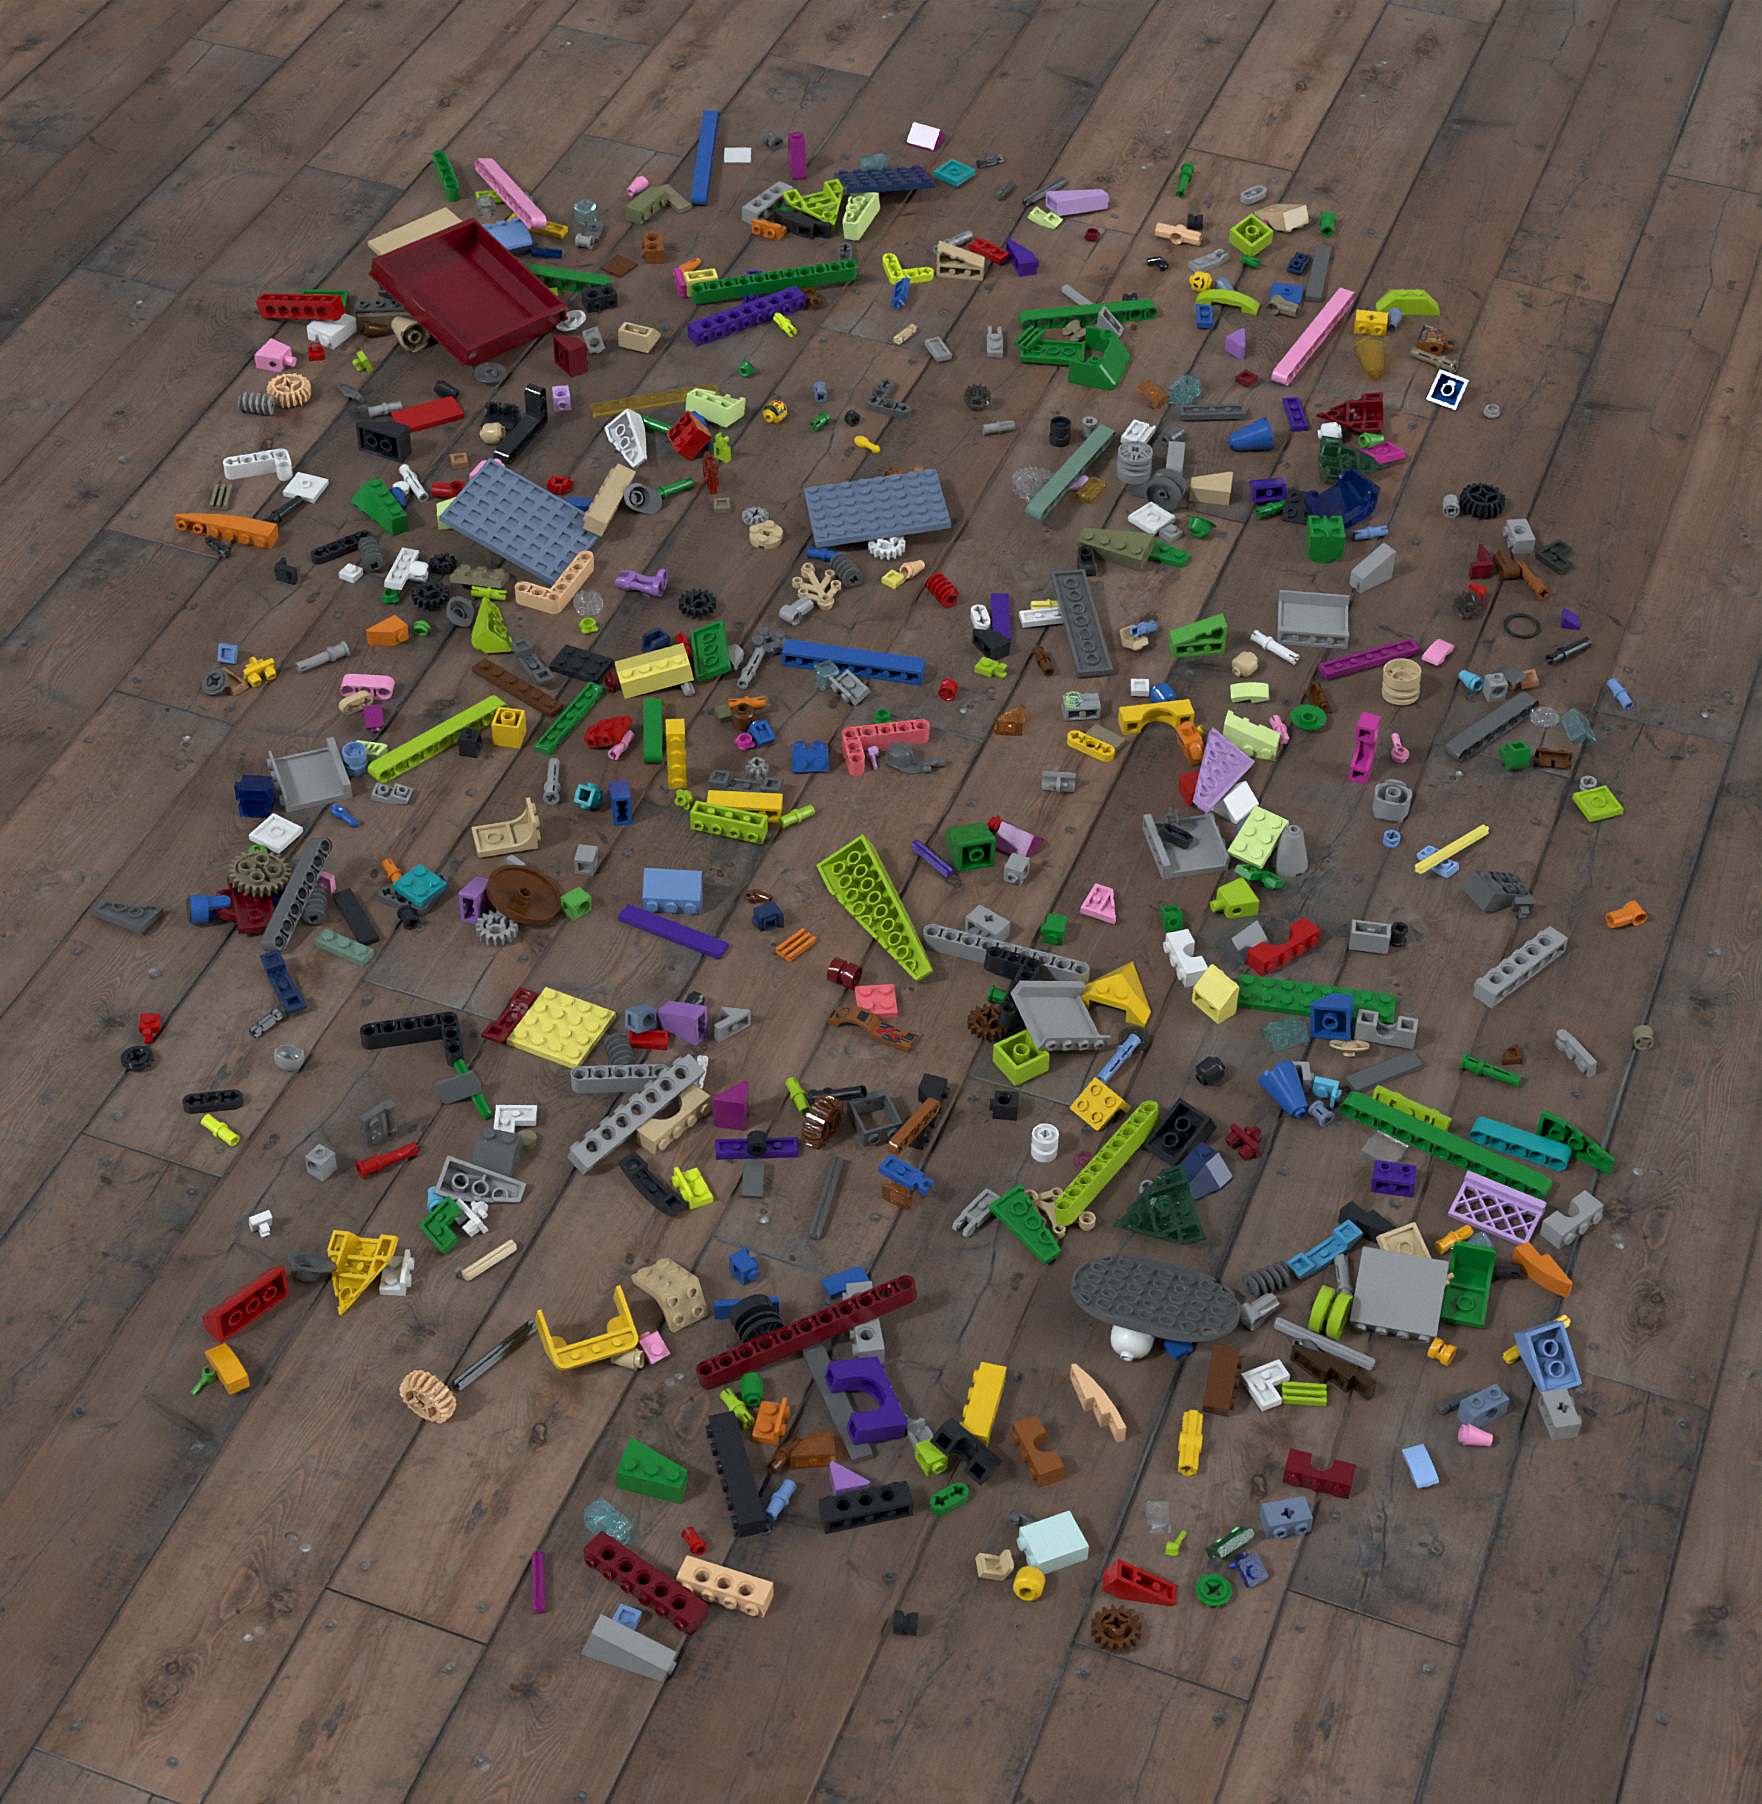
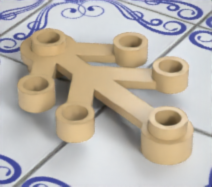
M805 563L801 567V575L809 579L811 584L804 583L801 577H794L792 579V586L799 588L798 597L801 598L806 595L812 601L817 602L820 609H831L834 604L833 596L837 591L841 590V582L834 580L835 571H825V578L819 583L815 576L813 564ZM831 582V589L825 594L824 590ZM808 591L817 593V595L808 593Z
M1055 1187L1050 1191L1039 1194L1034 1190H1025L1024 1192L1033 1202V1207L1037 1214H1040L1039 1209L1046 1212L1053 1226V1235L1056 1238L1064 1237L1066 1228L1056 1222L1054 1202H1044L1048 1199L1055 1201L1063 1193V1190ZM1085 1211L1074 1222L1078 1223L1081 1229L1089 1231L1095 1226L1096 1217L1092 1212ZM1042 1217L1043 1224L1046 1227V1219Z

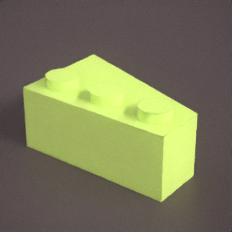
M695 388L687 393L685 411L692 412L695 410L706 421L714 422L721 427H727L744 416L746 398L740 397V400L731 398V395L725 394V397L716 395V392Z
M1228 710L1223 736L1250 757L1275 761L1280 733L1261 724L1257 726L1250 723L1249 719L1245 717L1243 719L1233 715L1232 711Z

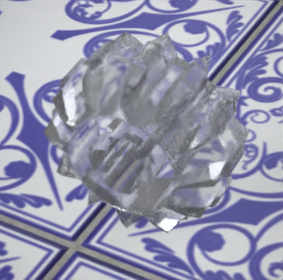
M595 589L581 590V592L576 593L573 605L576 613H581V616L588 615L589 617L591 614L596 616V613L601 612L603 608V599L600 592H596Z

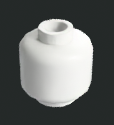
M1337 422L1322 424L1321 430H1318L1319 440H1322L1324 444L1338 443L1340 438H1342L1341 425H1338Z

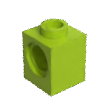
M932 1437L915 1444V1459L927 1477L942 1473L947 1469L948 1455L945 1456L929 1442Z

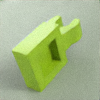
M982 657L974 667L975 673L988 677L996 675L999 678H1004L1007 675V672H1004L1007 668L1006 664H998V661Z

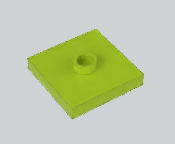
M1606 785L1573 793L1572 799L1589 822L1621 815L1624 811Z

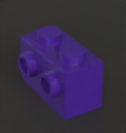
M1283 477L1249 480L1250 497L1253 503L1286 499V482Z
M1375 1160L1371 1192L1412 1198L1415 1187L1416 1165Z

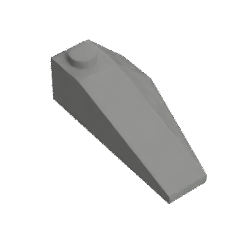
M447 1155L433 1194L444 1198L449 1195L454 1201L460 1198L462 1201L520 1203L526 1183Z

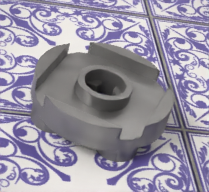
M761 627L752 637V648H762L765 651L764 657H773L778 652L782 654V649L787 639L786 633L782 630Z

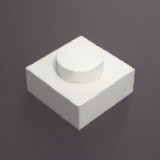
M348 563L339 572V578L355 583L364 574L363 568Z
M1131 679V696H1149V679Z

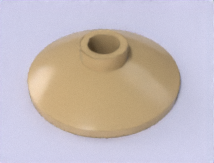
M1354 1039L1350 1041L1331 1040L1329 1042L1331 1047L1343 1051L1344 1056L1350 1057L1355 1056V1052L1364 1051L1370 1047L1369 1043Z

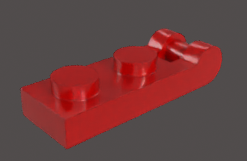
M981 237L976 239L975 242L968 244V249L971 252L975 251L995 263L1001 264L1010 258L1009 252Z

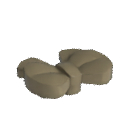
M1073 320L1066 325V328H1063L1062 332L1064 336L1073 333L1074 335L1070 338V341L1079 342V340L1085 338L1086 328H1081L1080 322Z

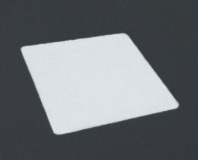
M724 148V162L750 163L751 148Z

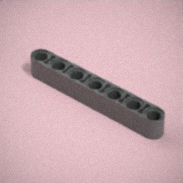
M1525 691L1521 692L1450 740L1445 747V753L1458 762L1464 761L1533 714L1539 706V700Z
M312 838L308 841L262 936L261 946L265 951L283 950L286 948L332 852L333 843L330 838Z

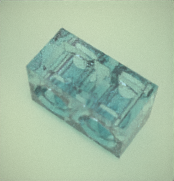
M1184 373L1167 388L1166 402L1177 407L1189 404L1196 396H1199L1201 380Z
M601 1496L584 1509L585 1526L595 1535L602 1530L624 1546L633 1539L632 1522Z

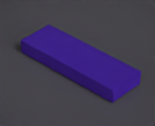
M1299 397L1283 398L1282 404L1292 432L1308 431L1309 425Z

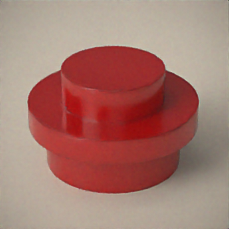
M1001 816L991 817L987 823L990 832L996 833L1001 822L1004 821L1000 819Z

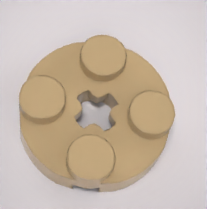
M767 520L765 523H759L750 527L749 540L753 546L757 548L764 546V549H772L781 544L783 530L774 521Z

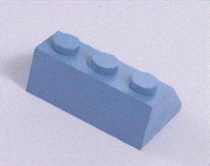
M519 217L511 218L509 221L500 220L491 225H482L507 250L532 245L527 226Z
M644 868L643 910L648 912L701 915L703 901L702 871Z

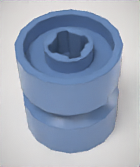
M350 742L343 746V762L347 775L352 777L364 775L368 770L365 745L360 742Z

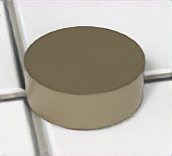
M526 1129L518 1132V1134L522 1135L523 1150H529L536 1146L537 1136L534 1131Z

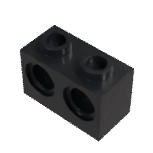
M612 284L581 290L582 304L588 313L618 307L617 292Z

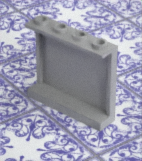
M1280 590L1277 643L1347 649L1349 641L1348 604L1350 595Z
M334 737L326 738L327 747L276 759L273 758L272 752L268 751L269 759H266L269 770H272L270 771L273 782H276L274 785L276 793L280 794V805L285 806L287 813L353 798L351 784Z
M1211 811L1205 812V815L1181 818L1180 822L1183 825H1176V827L1187 831L1193 837V842L1187 849L1169 843L1158 835V830L1166 822H1154L1151 814L1143 815L1142 829L1162 880L1228 870L1231 855L1226 850L1225 839L1221 838L1220 827L1216 826L1215 815ZM1170 819L1169 822H1170V823H1173V822H1177V820H1176V819Z
M1019 981L1010 994L1037 1050H1101L1111 1038L1110 1035H1099L1080 996L1086 988L1083 981Z
M1363 1246L1350 1316V1326H1354L1353 1329L1358 1331L1370 1329L1375 1330V1333L1380 1335L1392 1333L1397 1334V1337L1401 1339L1414 1337L1418 1338L1420 1342L1431 1343L1437 1337L1449 1262Z

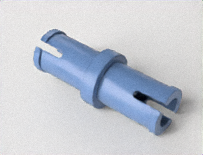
M1386 525L1379 527L1368 526L1366 529L1352 530V537H1354V541L1362 539L1373 540L1374 537L1388 536V529H1386Z
M1155 621L1141 622L1137 626L1130 628V634L1133 637L1146 636L1151 632H1155L1158 625L1157 623L1153 624Z
M1610 679L1607 682V686L1613 692V697L1620 702L1624 710H1630L1634 706V702L1627 695V690L1622 688L1617 679Z
M786 1479L778 1492L772 1495L771 1502L764 1511L766 1520L774 1522L781 1510L787 1507L788 1499L797 1488L793 1481Z

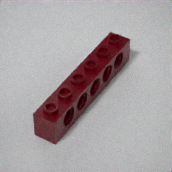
M601 1530L583 1548L584 1561L589 1568L596 1569L602 1573L606 1580L613 1581L619 1585L623 1592L626 1594L630 1593L636 1597L643 1606L653 1609L660 1618L670 1621L677 1630L691 1635L708 1617V1605L706 1602Z

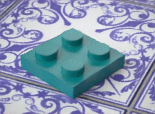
M951 159L936 169L933 176L952 186L958 187L975 175V169Z
M419 864L395 881L393 889L421 908L447 889V882Z

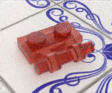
M706 451L704 453V461H702L703 477L710 495L717 494V487H719V479L715 477L718 475V467L714 463L713 455Z

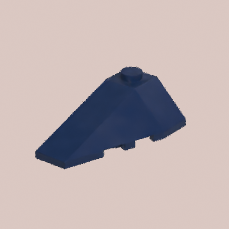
M1201 1142L1182 1161L1150 1200L1149 1205L1166 1216L1185 1207L1186 1203L1195 1199L1199 1201L1208 1193L1220 1191L1233 1179V1176L1220 1154Z

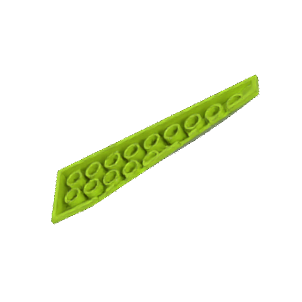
M863 834L816 865L829 892L838 898V901L917 982L933 972L917 932L876 849Z

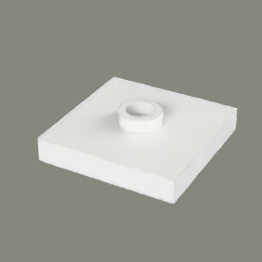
M298 472L283 490V496L294 498L296 495L302 497L301 500L315 503L329 485V480Z
M1149 502L1128 515V521L1145 532L1153 533L1154 535L1160 529L1174 523L1176 520L1174 515L1153 502Z
M273 813L249 834V840L264 845L266 848L279 854L303 833V828Z

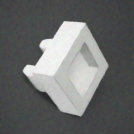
M269 1210L249 1217V1227L252 1232L259 1230L262 1238L270 1235L269 1226L272 1225V1216Z

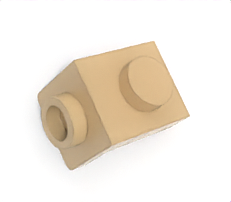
M1132 624L1120 629L1123 647L1135 651L1149 644L1147 637L1142 635L1133 637L1130 634V628L1136 625Z
M1007 1549L1000 1556L979 1553L975 1558L980 1578L1004 1581L1014 1569L1011 1552Z

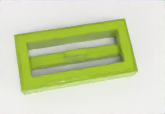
M1282 1381V1404L1326 1407V1384Z

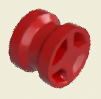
M944 679L938 690L939 697L944 701L954 700L958 690V683L953 679Z

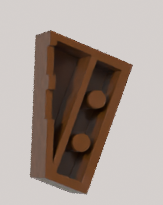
M1214 1343L1202 1412L1228 1417L1229 1410H1234L1236 1397H1232L1233 1389H1238L1239 1376H1236L1237 1368L1241 1369L1243 1356L1239 1355V1347Z

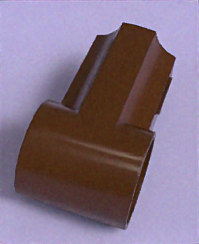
M1504 549L1498 550L1494 554L1493 559L1498 567L1500 579L1519 578V564L1513 563L1510 555Z

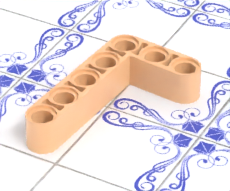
M581 551L551 589L524 581L515 584L516 602L550 614L560 613L594 571L593 553Z

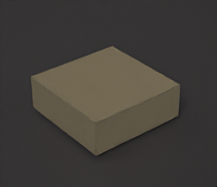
M713 498L714 514L731 513L730 498Z

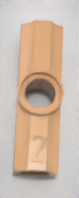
M1158 223L1155 230L1157 237L1169 239L1174 244L1186 243L1200 246L1203 236L1201 232L1188 230L1183 225L1175 227Z

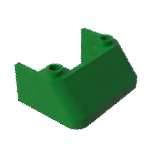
M1087 326L1085 349L1104 352L1102 358L1092 356L1087 359L1086 363L1070 359L1068 382L1107 391L1114 390L1129 362L1130 353L1112 330Z

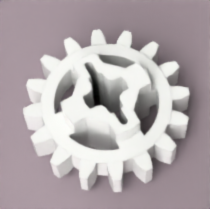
M903 536L869 540L868 550H870V554H874L875 558L880 556V559L884 557L887 560L892 557L896 559V555L902 556V552H905V540Z

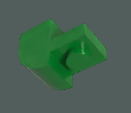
M1525 741L1508 742L1506 746L1499 747V755L1505 761V769L1516 770L1528 767L1530 748Z

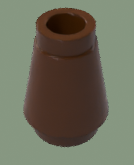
M368 321V323H364V336L387 335V325Z

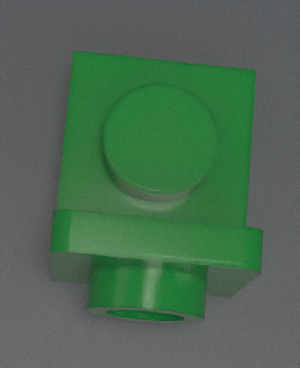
M1179 905L1159 906V913L1163 919V930L1165 932L1182 930L1183 912Z

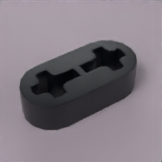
M1164 823L1158 830V835L1163 840L1181 848L1187 849L1193 842V837L1190 833L1171 824Z

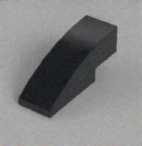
M1353 1201L1340 1209L1338 1223L1343 1224L1349 1219L1363 1232L1362 1238L1378 1244L1377 1236L1397 1229L1374 1209L1366 1213Z

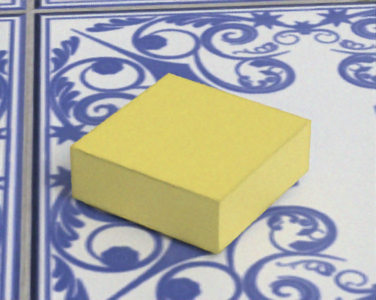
M894 570L889 571L882 577V583L893 589H897L906 581V576Z

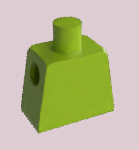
M1241 877L1219 887L1216 900L1210 901V907L1213 912L1222 910L1227 918L1233 919L1257 915L1259 900L1244 878Z

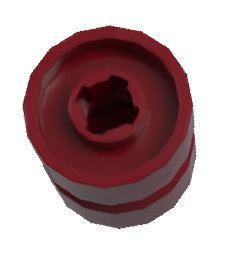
M838 957L831 961L827 971V981L835 984L842 983L843 987L854 990L855 986L859 984L862 976V966L854 963L848 964L846 960Z

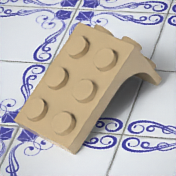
M530 797L526 798L524 813L517 819L472 827L478 858L538 848V840H541L540 831L536 829L540 826L538 815L534 816L536 814L535 803H531Z
M1415 1222L1376 1237L1381 1250L1431 1258ZM1453 1273L1447 1274L1445 1286L1450 1284L1449 1280L1454 1277Z
M660 1259L656 1264L638 1270V1273L631 1275L633 1283L654 1297L658 1302L670 1331L676 1332L708 1315L698 1278L671 1259Z

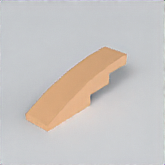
M1071 1364L1070 1379L1084 1412L1093 1410L1100 1427L1109 1425L1116 1443L1125 1441L1126 1426L1109 1397L1077 1364Z

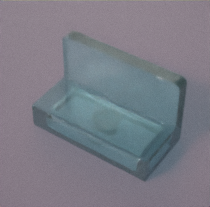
M1572 708L1560 717L1565 731L1574 745L1585 737L1589 738L1592 742L1597 741L1587 718L1576 708Z

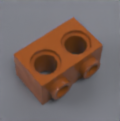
M644 233V240H641L642 258H645L646 264L664 263L663 233Z

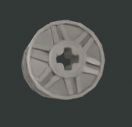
M1128 441L1121 444L1118 448L1116 475L1119 480L1128 484H1141L1148 481L1152 468V448L1141 441Z

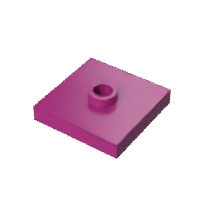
M1386 441L1369 449L1361 448L1360 455L1379 465L1404 458L1405 451Z

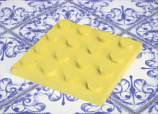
M545 987L507 1038V1045L573 1069L583 1064L616 1018V1013Z

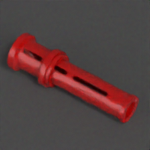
M412 1142L380 1156L374 1154L367 1160L356 1161V1170L360 1178L363 1179L366 1175L375 1171L381 1172L385 1166L418 1155L419 1150L414 1149L417 1145L415 1142Z

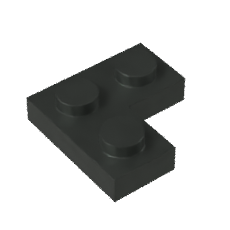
M1558 539L1537 551L1535 558L1558 574H1562L1572 568L1573 563L1564 557L1571 553L1572 547Z

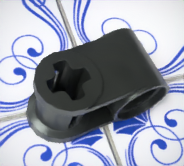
M1082 545L1078 548L1077 569H1085L1086 574L1096 576V560L1093 548L1088 545Z

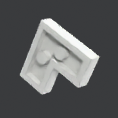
M496 1105L494 1129L515 1133V1126H536L537 1105Z
M1278 1359L1242 1373L1240 1379L1261 1411H1265L1281 1404L1282 1398L1274 1386L1282 1384V1381H1289L1290 1374Z

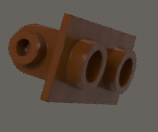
M1313 681L1310 690H1305L1310 704L1321 708L1325 714L1333 713L1321 688V684Z
M1536 748L1534 764L1550 768L1551 762H1555L1554 768L1567 770V768L1572 766L1573 752Z

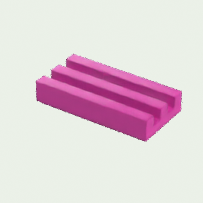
M674 268V282L680 298L684 299L687 297L686 283L681 269Z

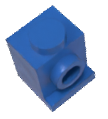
M748 1247L729 1256V1270L743 1286L759 1278V1265L754 1257L751 1258L749 1256Z

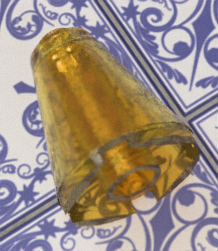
M1372 335L1365 336L1355 343L1356 346L1353 350L1367 377L1370 380L1377 381L1384 375L1385 341L1380 336H1377V338H1372Z

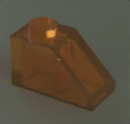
M833 1431L810 1433L791 1452V1470L829 1467L831 1461L836 1463Z

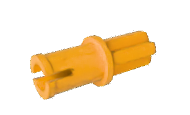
M1465 1225L1455 1232H1448L1447 1236L1434 1243V1247L1438 1253L1443 1254L1451 1249L1455 1242L1465 1240L1474 1231L1470 1225Z

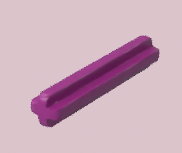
M534 1551L532 1553V1608L535 1614L545 1612V1556L543 1551Z

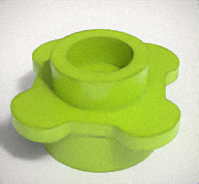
M584 618L579 623L583 634L598 631V627L595 625L596 621L593 618Z
M678 789L676 791L677 797L674 800L675 804L684 807L685 810L690 809V804L693 801L692 794L687 790L682 791Z

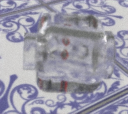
M488 195L479 197L476 201L477 214L486 219L494 216L496 213L495 199Z

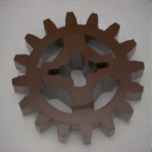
M983 1004V1008L976 1006V1011L971 1010L967 1020V1028L971 1029V1035L977 1034V1039L984 1037V1041H987L988 1038L994 1041L995 1037L1002 1039V1034L1007 1035L1010 1028H1003L998 1024L1000 1006L994 1008V1004H991L990 1007Z
M1111 1604L1110 1610L1105 1606L1102 1607V1613L1096 1612L1095 1619H1092L1091 1635L1094 1636V1643L1101 1642L1100 1649L1103 1650L1108 1647L1109 1653L1117 1649V1652L1121 1654L1123 1648L1129 1652L1131 1645L1136 1647L1138 1639H1141L1142 1623L1138 1622L1139 1616H1132V1609L1124 1611V1605L1116 1609L1115 1605Z

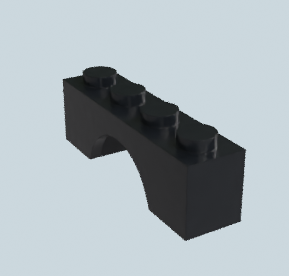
M924 1073L918 1087V1101L923 1104L929 1097L938 1100L941 1103L938 1113L941 1114L944 1108L943 1101L948 1099L950 1088L947 1087L948 1079ZM938 1113L907 1147L923 1150L925 1144L930 1143L932 1137L931 1130L937 1126ZM906 1116L903 1125L910 1119L911 1116Z

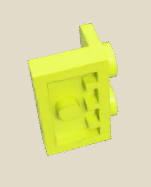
M678 1167L674 1168L672 1183L675 1188L679 1189L680 1196L688 1203L690 1210L713 1202V1196L698 1168L682 1173Z

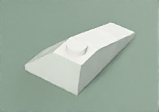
M627 408L604 428L608 440L616 446V449L624 455V458L633 468H637L647 459L645 426L641 415Z

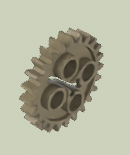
M256 849L255 853L251 850H248V854L241 852V857L236 855L235 860L231 859V864L228 865L229 883H233V888L238 887V892L245 890V895L252 893L253 897L256 894L263 897L265 893L271 896V892L278 894V889L283 891L284 886H287L291 878L290 864L286 863L285 858L280 859V854L274 856L273 851L268 854L265 849L262 853L258 849Z

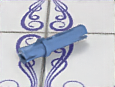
M1130 1034L1123 1045L1118 1046L1117 1052L1099 1074L1096 1075V1078L1106 1085L1123 1062L1132 1056V1051L1141 1043L1139 1037L1135 1034Z

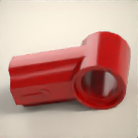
M460 480L451 483L433 482L431 493L434 497L454 498L462 491L465 485Z

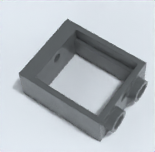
M886 1089L867 1093L866 1098L847 1100V1114L864 1147L891 1140L903 1125ZM883 1109L890 1124L866 1131L859 1115Z

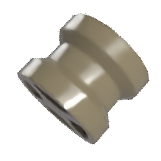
M1646 1025L1635 1027L1632 1032L1634 1046L1639 1050L1652 1048L1654 1045L1652 1028Z

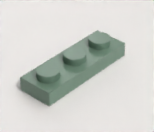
M325 929L315 939V946L362 967L375 955L374 949L329 929Z

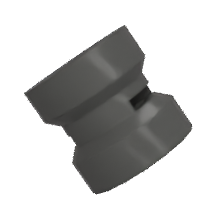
M767 131L763 135L762 142L774 151L781 148L783 144L781 137L772 131Z

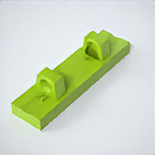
M1379 1085L1375 1087L1373 1099L1446 1132L1448 1131L1452 1118L1439 1113L1434 1108L1430 1109L1412 1101L1401 1093L1390 1091Z

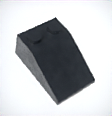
M395 421L356 423L359 451L398 463H403L412 453L408 425Z
M1179 1098L1142 1146L1175 1168L1201 1142L1205 1143L1217 1127L1210 1117Z

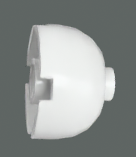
M1113 1325L1110 1341L1112 1348L1120 1355L1121 1359L1133 1361V1359H1140L1150 1352L1155 1336Z

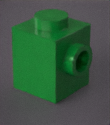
M1048 913L1046 923H1042L1040 934L1044 935L1043 943L1062 946L1067 928V916Z

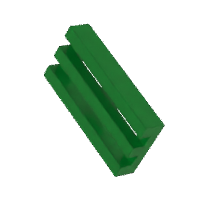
M1031 325L1015 340V346L1030 350L1045 335V330L1039 331V328L1036 327L1034 329V326Z

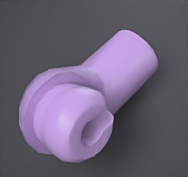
M1086 475L1080 476L1068 491L1083 490L1088 485L1089 478Z

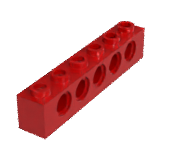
M263 293L255 300L261 318L337 321L346 313L340 295Z

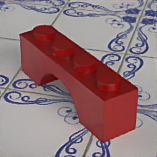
M1303 917L1291 924L1288 942L1281 945H1271L1264 942L1257 944L1248 950L1246 964L1261 977L1272 973L1276 968L1287 964L1291 959L1317 946L1320 941L1321 930L1306 917Z

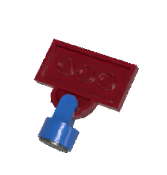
M228 876V889L217 891L216 896L206 897V894L189 895L186 898L187 919L190 924L208 923L209 920L220 917L227 921H236L239 934L265 932L274 913L271 896L265 893L263 897L259 894L253 897L252 893L245 895V890L238 892V887L233 888V883H229Z

